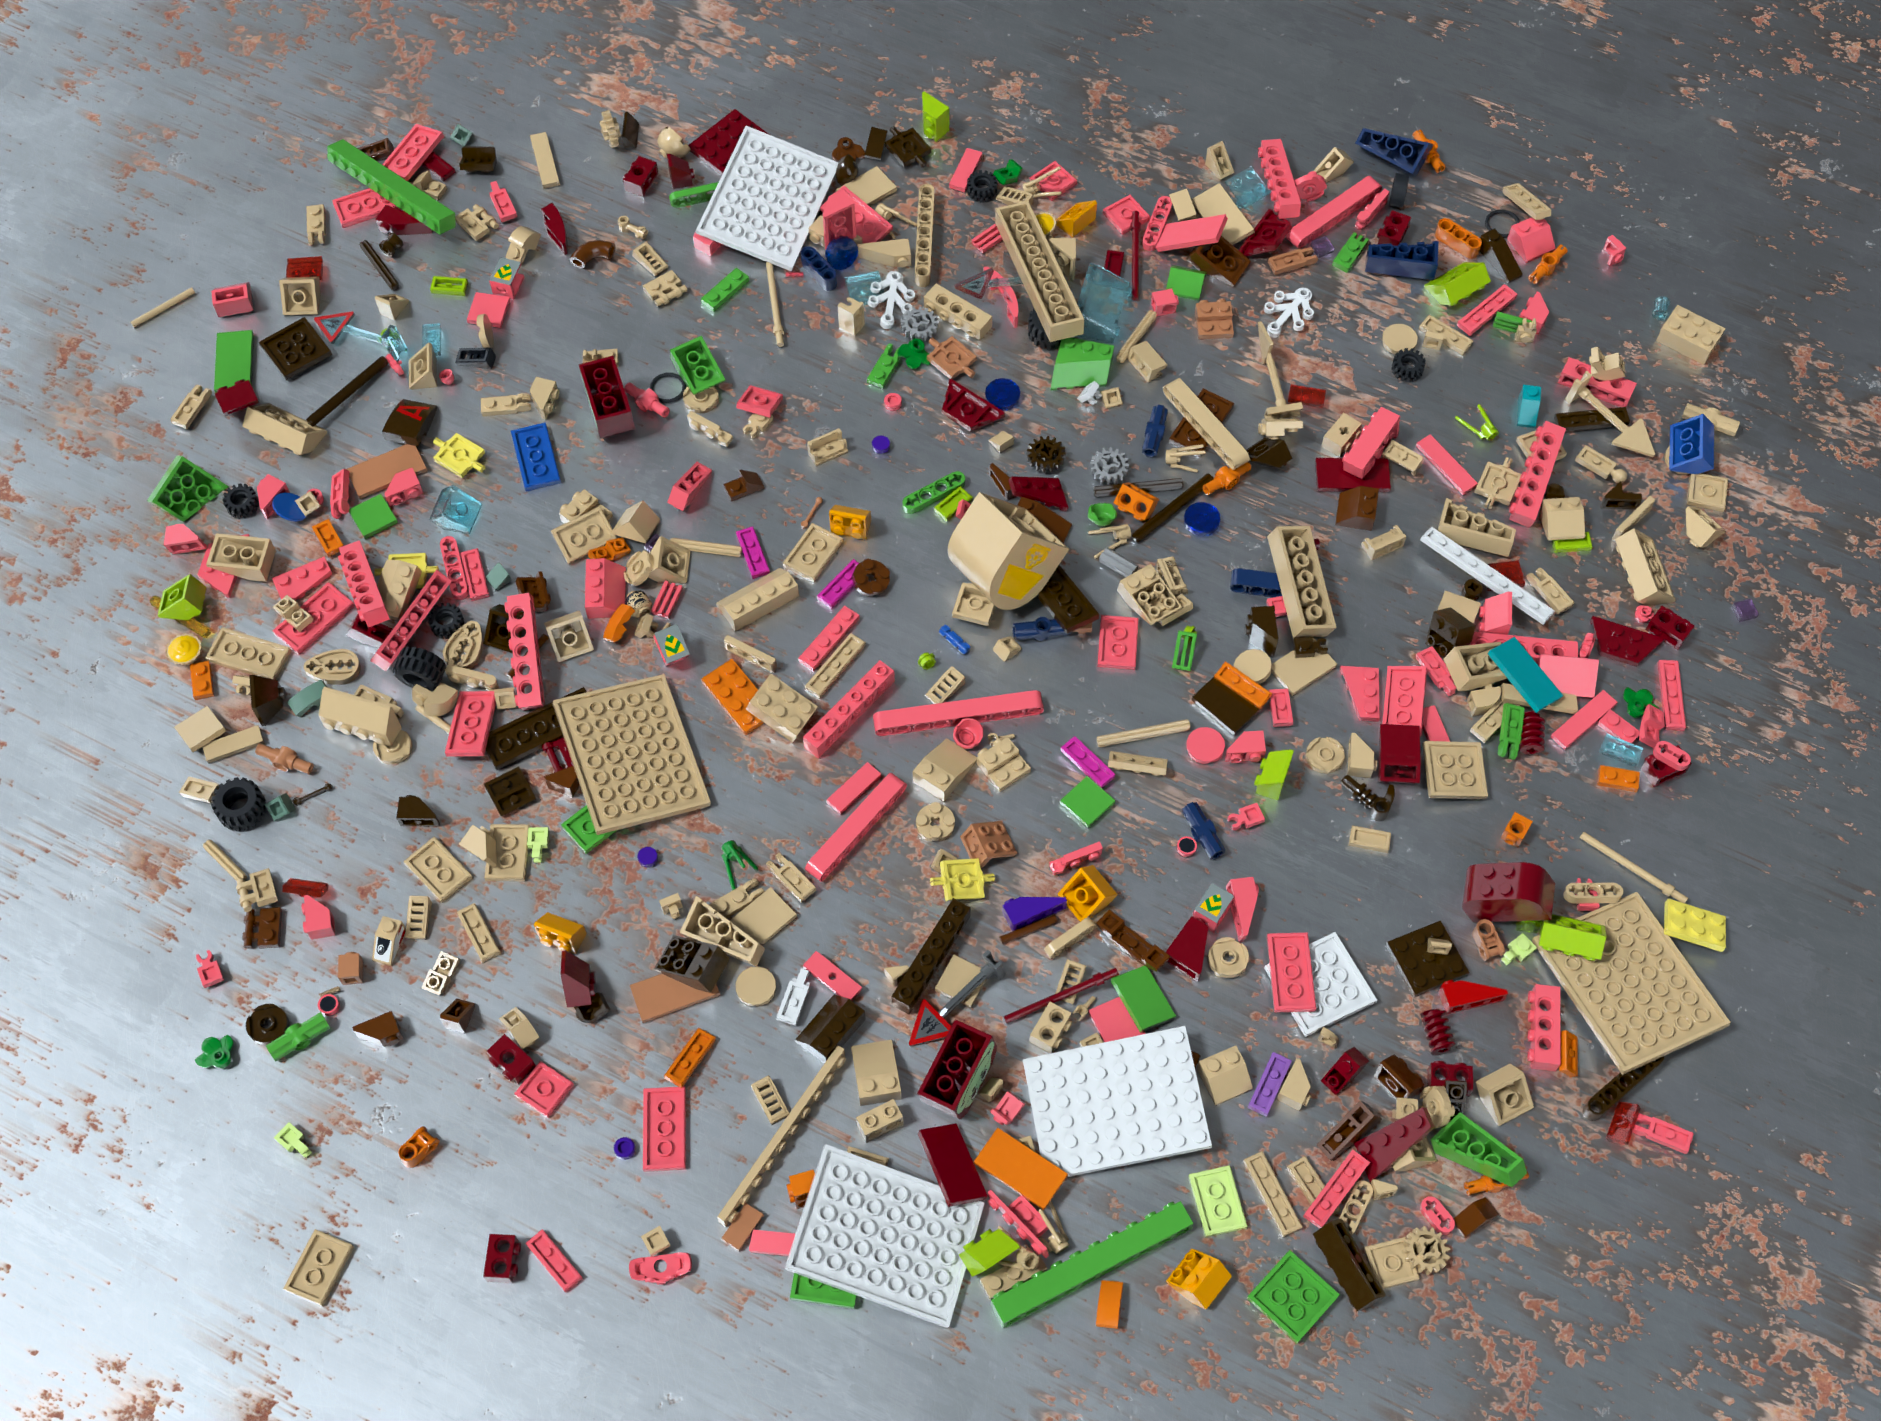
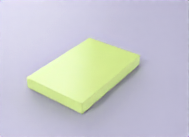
M1230 1165L1189 1174L1188 1177L1205 1238L1247 1229Z

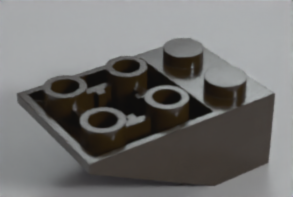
M673 935L654 970L694 989L711 993L730 958L717 945Z

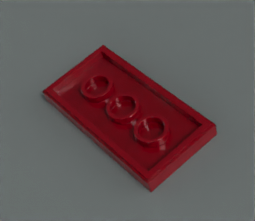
M1343 458L1315 459L1317 492H1344L1359 486L1377 488L1379 492H1390L1391 490L1388 458H1375L1374 466L1363 479L1343 470Z
M957 1123L919 1130L917 1134L948 1207L986 1200L988 1195Z

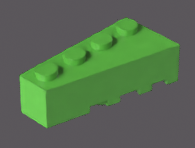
M1461 1112L1430 1139L1435 1154L1513 1187L1527 1174L1524 1160Z

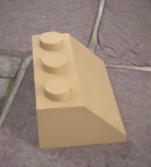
M386 560L377 586L391 620L399 621L411 604L422 570L417 565L401 560Z

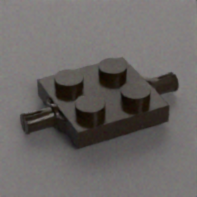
M895 126L891 127L889 131L894 136L885 141V147L903 167L917 162L921 168H924L927 162L923 157L931 153L930 146L913 127L899 132Z

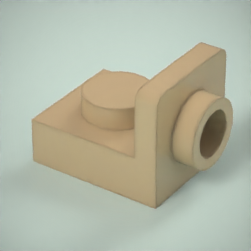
M1397 1098L1396 1109H1392V1118L1401 1119L1417 1111L1418 1100Z

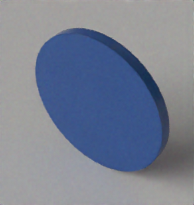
M280 493L272 501L274 511L286 520L298 522L306 519L308 516L303 514L295 500L300 498L298 495Z

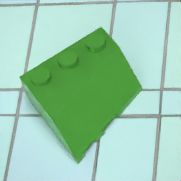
M1072 337L1062 339L1055 362L1051 390H1057V388L1062 387L1073 389L1076 386H1084L1085 388L1094 381L1100 385L1099 387L1106 386L1114 356V345Z
M177 455L147 501L163 512L184 522L229 486L185 457Z

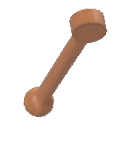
M821 497L816 498V503L806 520L801 522L803 529L808 527L810 518L818 505L823 502Z

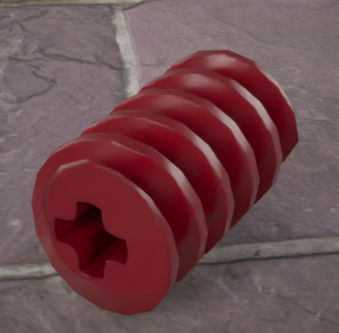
M1534 711L1524 712L1521 741L1519 744V751L1524 754H1536L1545 750L1543 746L1545 743L1543 739L1545 737L1543 732L1545 730L1543 725L1545 719Z
M1431 1009L1420 1014L1423 1018L1422 1023L1425 1025L1424 1031L1428 1033L1426 1038L1430 1041L1428 1045L1431 1048L1432 1055L1448 1053L1451 1047L1456 1045L1455 1041H1449V1039L1453 1038V1034L1446 1033L1451 1030V1026H1444V1024L1449 1022L1448 1018H1442V1016L1447 1014L1446 1010Z

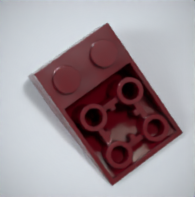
M239 380L234 383V386L229 388L227 386L221 387L214 393L224 416L259 403L249 380Z
M1380 724L1378 782L1420 783V726Z

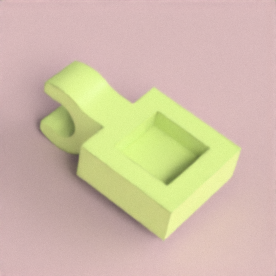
M548 827L528 828L527 847L532 849L534 863H542V849L548 848Z
M1522 933L1508 944L1507 948L1509 951L1503 955L1504 957L1501 961L1506 966L1515 958L1522 962L1537 947Z
M290 1122L274 1137L289 1153L296 1149L305 1158L312 1153L301 1142L305 1136Z

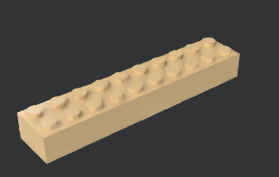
M1029 201L995 208V224L1049 341L1053 342L1084 334V317Z

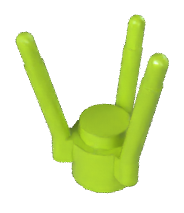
M1480 404L1477 407L1486 421L1480 427L1481 432L1458 416L1455 417L1457 421L1478 435L1481 440L1485 438L1487 441H1490L1499 434V431L1492 424Z

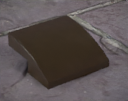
M519 766L484 783L501 817L536 800Z

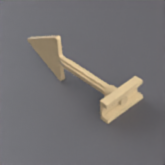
M1262 321L1258 322L1262 362L1267 364L1276 397V406L1267 408L1264 418L1286 419L1298 417L1301 415L1300 410H1303L1302 402L1287 404L1286 399L1283 397L1274 359L1271 356L1273 342Z
M1588 371L1584 373L1581 381L1578 378L1574 381L1565 400L1569 404L1579 397L1587 400L1618 428L1622 434L1612 441V445L1654 457L1655 452L1643 419L1640 418L1630 427L1624 424L1591 394L1592 392L1586 387L1592 377Z

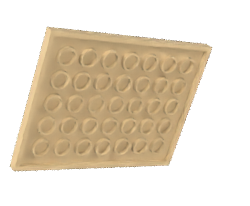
M664 674L553 700V706L596 835L711 805Z
M1638 892L1621 898L1617 903H1610L1576 918L1605 926L1606 941L1601 960H1587L1578 954L1570 956L1556 949L1548 951L1539 946V935L1532 939L1533 944L1537 947V950L1622 1075L1720 1031L1731 1023L1671 938L1664 934L1663 927Z

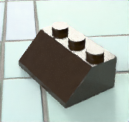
M834 994L799 1034L795 1042L825 1064L836 1046L843 1047L866 1020L865 1010L850 999Z

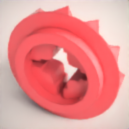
M1593 633L1585 635L1578 653L1579 658L1589 657L1595 642Z

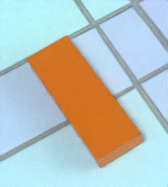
M1226 661L1214 675L1216 680L1260 710L1272 696L1271 692Z
M698 1028L664 1074V1079L682 1088L715 1043L716 1037Z

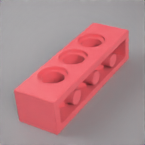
M1569 357L1558 383L1571 388L1577 378L1581 381L1586 371L1591 374V365ZM1592 376L1586 387L1592 392L1591 394L1594 397L1618 407H1626L1637 383L1625 378L1605 381Z
M1535 984L1532 991L1528 993V1003H1531V1010L1528 1011V1022H1531V1029L1528 1030L1527 1039L1528 1042H1531V1049H1528L1527 1060L1531 1061V1069L1556 1072L1560 1066V987ZM1539 1005L1545 1006L1548 1011L1542 1010ZM1539 1024L1545 1025L1548 1030L1541 1029ZM1539 1044H1544L1548 1050L1542 1049Z

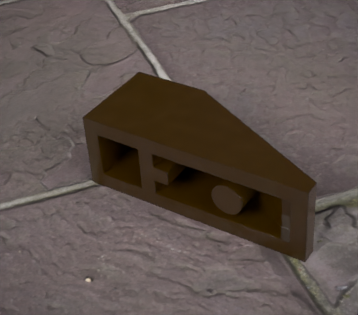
M1495 228L1482 234L1480 237L1482 241L1480 253L1506 282L1510 283L1522 277L1523 274L1501 234Z

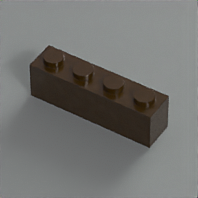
M1342 1219L1330 1221L1313 1233L1317 1246L1324 1253L1329 1267L1333 1269L1338 1278V1283L1344 1288L1349 1297L1350 1304L1356 1311L1368 1309L1386 1297L1385 1292Z

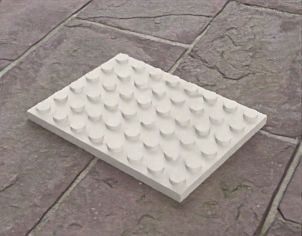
M745 126L698 224L696 234L792 272L809 235L808 228L814 223L836 175L839 162Z
M1185 1026L1023 1059L1040 1155L1066 1172L1068 1177L1212 1148Z
M825 1144L784 1269L948 1328L966 1270V1266L958 1254L964 1251V1245L975 1239L985 1202L977 1201L948 1207L940 1186Z

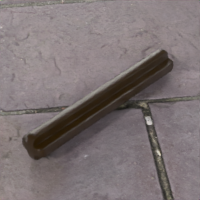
M367 240L360 242V248L391 290L398 289L397 280Z

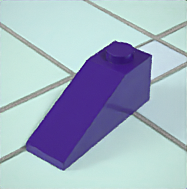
M1066 897L1011 898L1002 905V914L1011 930L1015 931L1066 909L1067 899Z

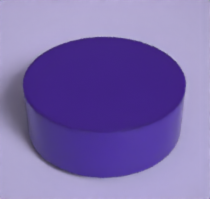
M882 435L876 436L872 440L873 451L878 454L886 453L890 449L889 439Z
M644 847L638 852L637 858L641 866L648 868L657 863L658 855L654 848Z
M622 1137L614 1144V1152L619 1159H630L635 1153V1144L630 1138Z

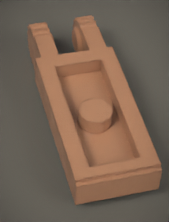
M1312 247L1270 257L1268 258V264L1274 275L1306 265L1315 264L1318 261V257L1316 255L1311 256L1314 250Z

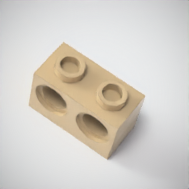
M1049 1002L1030 1034L1029 1042L1051 1054L1054 1048H1059L1063 1040L1061 1038L1063 1032H1068L1073 1023L1071 1021V1012ZM1059 1017L1062 1019V1022L1055 1023L1052 1019ZM1044 1034H1049L1053 1038L1050 1040H1045L1042 1036Z
M894 1099L856 1117L857 1127L866 1143L904 1125L903 1116Z

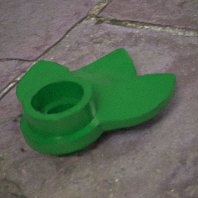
M916 338L909 341L908 344H902L899 347L897 355L906 358V364L909 368L917 369L921 363L930 365V362L927 360L929 353L925 351V345L922 340Z
M1629 687L1624 690L1623 698L1628 703L1627 712L1630 716L1634 718L1643 716L1648 704L1659 709L1658 706L1652 703L1653 695L1649 690L1640 689L1635 692Z
M225 1035L220 1041L215 1037L206 1038L201 1045L203 1053L195 1059L196 1064L202 1068H209L211 1066L216 1068L227 1067L232 1060L230 1051L234 1044L233 1039L229 1035Z

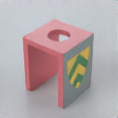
M502 257L499 258L489 279L493 295L507 296L510 299H515L524 280V275L518 273L521 262Z
M677 624L654 634L653 638L665 666L689 657L690 653Z
M1211 883L1195 907L1193 917L1203 920L1208 926V930L1215 933L1230 910V903L1234 896Z

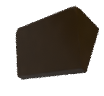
M625 111L622 130L624 148H637L639 122L628 111Z

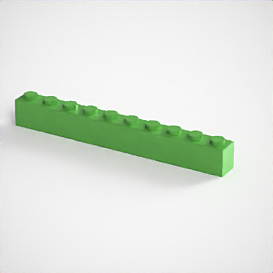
M344 139L327 146L328 161L436 233L441 235L456 227L455 212Z
M1179 1201L1176 1204L1170 1202L1163 1207L1164 1210L1157 1214L1155 1211L1144 1217L1145 1220L1139 1223L1134 1221L1127 1225L1126 1230L1120 1233L1115 1231L1109 1234L1107 1240L1101 1243L1096 1241L1090 1244L1088 1250L1082 1253L1080 1250L1074 1252L1069 1256V1260L1055 1262L1050 1266L1051 1269L1046 1272L1042 1270L1036 1272L1031 1276L1032 1279L1025 1283L1023 1280L1012 1286L1013 1289L1007 1292L1002 1290L993 1296L994 1299L991 1300V1307L1001 1326L1005 1328L1191 1230L1194 1223L1182 1202Z

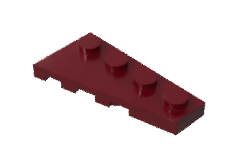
M1422 1107L1354 1143L1358 1154L1370 1162L1365 1169L1370 1183L1373 1179L1378 1180L1384 1171H1388L1395 1161L1402 1158L1413 1145L1419 1143L1435 1128L1427 1108Z

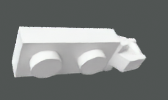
M801 968L798 977L793 978L792 981L790 980L776 1017L777 1020L797 1025L810 990V982H807L809 977L808 970Z

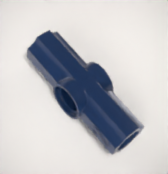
M1163 405L1153 406L1150 421L1147 422L1144 436L1145 441L1142 447V453L1147 457L1157 456L1160 441L1163 440L1165 421L1168 415V409Z
M1038 617L1035 621L1013 623L1012 625L1015 640L1035 638L1038 641H1044L1050 636L1068 635L1055 619H1048L1046 617Z
M1191 802L1182 808V813L1190 825L1195 841L1201 843L1210 860H1215L1224 854L1225 848L1216 835L1213 822L1205 817L1198 803Z

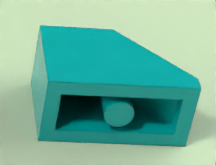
M1523 384L1518 397L1517 426L1536 427L1541 401L1540 386Z

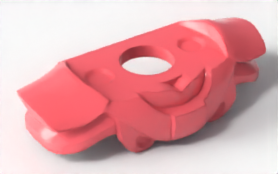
M682 1252L636 1258L629 1263L631 1279L645 1280V1282L657 1283V1285L666 1284L667 1281L690 1272L692 1268L690 1254ZM664 1260L666 1262L667 1268L664 1272L659 1273L655 1271L654 1264L656 1261Z

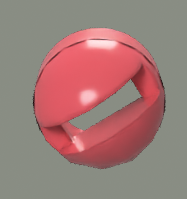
M445 369L439 373L442 383L450 385L454 382V374L450 369Z

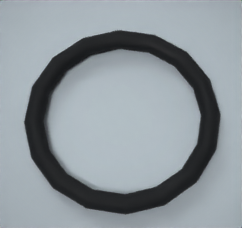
M1504 209L1490 212L1485 220L1486 228L1489 231L1492 230L1489 226V219L1497 213L1509 214L1517 223L1520 222L1516 214ZM1501 234V236H1502L1503 238H1507L1508 235H1509V234Z
M663 373L656 376L650 383V389L652 390L655 382L665 376L678 378L682 383V391L678 396L672 399L659 398L660 402L671 403L683 396L686 384L680 375Z

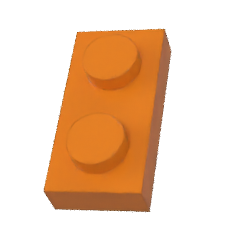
M329 519L312 526L328 557L340 552L339 547L344 545Z
M204 661L190 664L194 699L200 700L214 697L211 663Z
M1600 765L1597 785L1637 792L1640 772Z
M1567 1030L1560 1031L1559 1071L1569 1077L1578 1076V1037Z

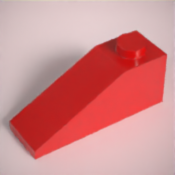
M1448 980L1441 985L1438 994L1444 1010H1446L1447 1014L1502 1002L1506 999L1508 991L1463 980L1456 982Z

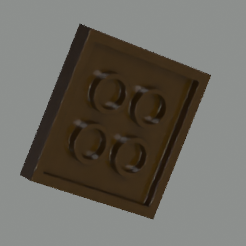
M305 317L259 342L260 347L285 380L292 378L332 355L331 350Z
M1441 920L1386 943L1413 997L1441 987L1448 980L1456 981L1466 977L1470 973ZM1428 939L1448 940L1452 943V947L1447 955L1427 952Z

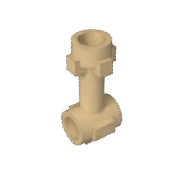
M627 216L619 217V230L622 232L630 230L635 233V237L638 239H645L647 237L648 230L644 226L637 227L631 224Z

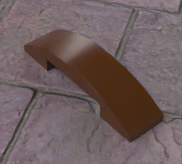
M1110 909L1096 922V925L1111 941L1142 965L1157 972L1170 959V955L1157 945L1152 946L1128 928L1125 925V921Z

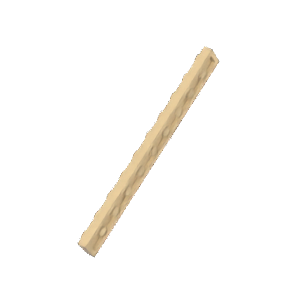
M836 1046L719 1213L717 1218L720 1224L727 1227L729 1222L732 1223L740 1206H744L750 1199L752 1189L754 1187L757 1188L762 1182L763 1173L772 1168L777 1153H782L787 1145L786 1140L790 1135L793 1136L797 1132L800 1120L808 1116L812 1103L820 1099L823 1087L831 1083L834 1078L833 1073L837 1067L840 1069L843 1066L846 1058L845 1050L842 1047Z

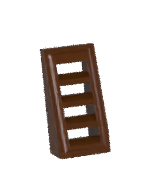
M386 138L357 149L364 153L367 152L368 156L376 161L386 160L394 151V146Z
M990 464L989 476L1005 500L1009 501L1016 496H1013L1008 481L1010 477L995 464Z

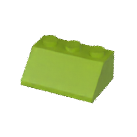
M1463 262L1424 285V288L1440 305L1454 306L1458 303V300L1470 297L1472 292L1485 288V285L1491 282L1485 263Z
M1552 914L1551 920H1542L1539 946H1542L1543 949L1548 951H1554V949L1561 950L1564 954L1570 956L1578 954L1592 961L1596 959L1601 960L1606 941L1604 925Z

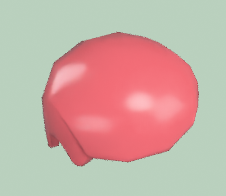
M973 718L962 719L953 731L955 743L963 749L976 747L983 738V727L980 722Z

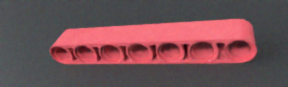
M1371 176L1365 177L1292 227L1286 235V239L1298 249L1303 248L1374 199L1375 195L1382 191L1383 186Z
M889 773L808 861L805 870L820 882L825 880L903 794L907 784L893 773Z

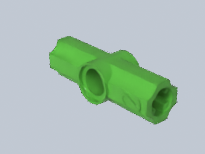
M320 1012L302 1024L296 1023L286 1029L284 1035L272 1041L266 1047L276 1062L294 1050L299 1051L306 1048L313 1038L328 1030L330 1026Z

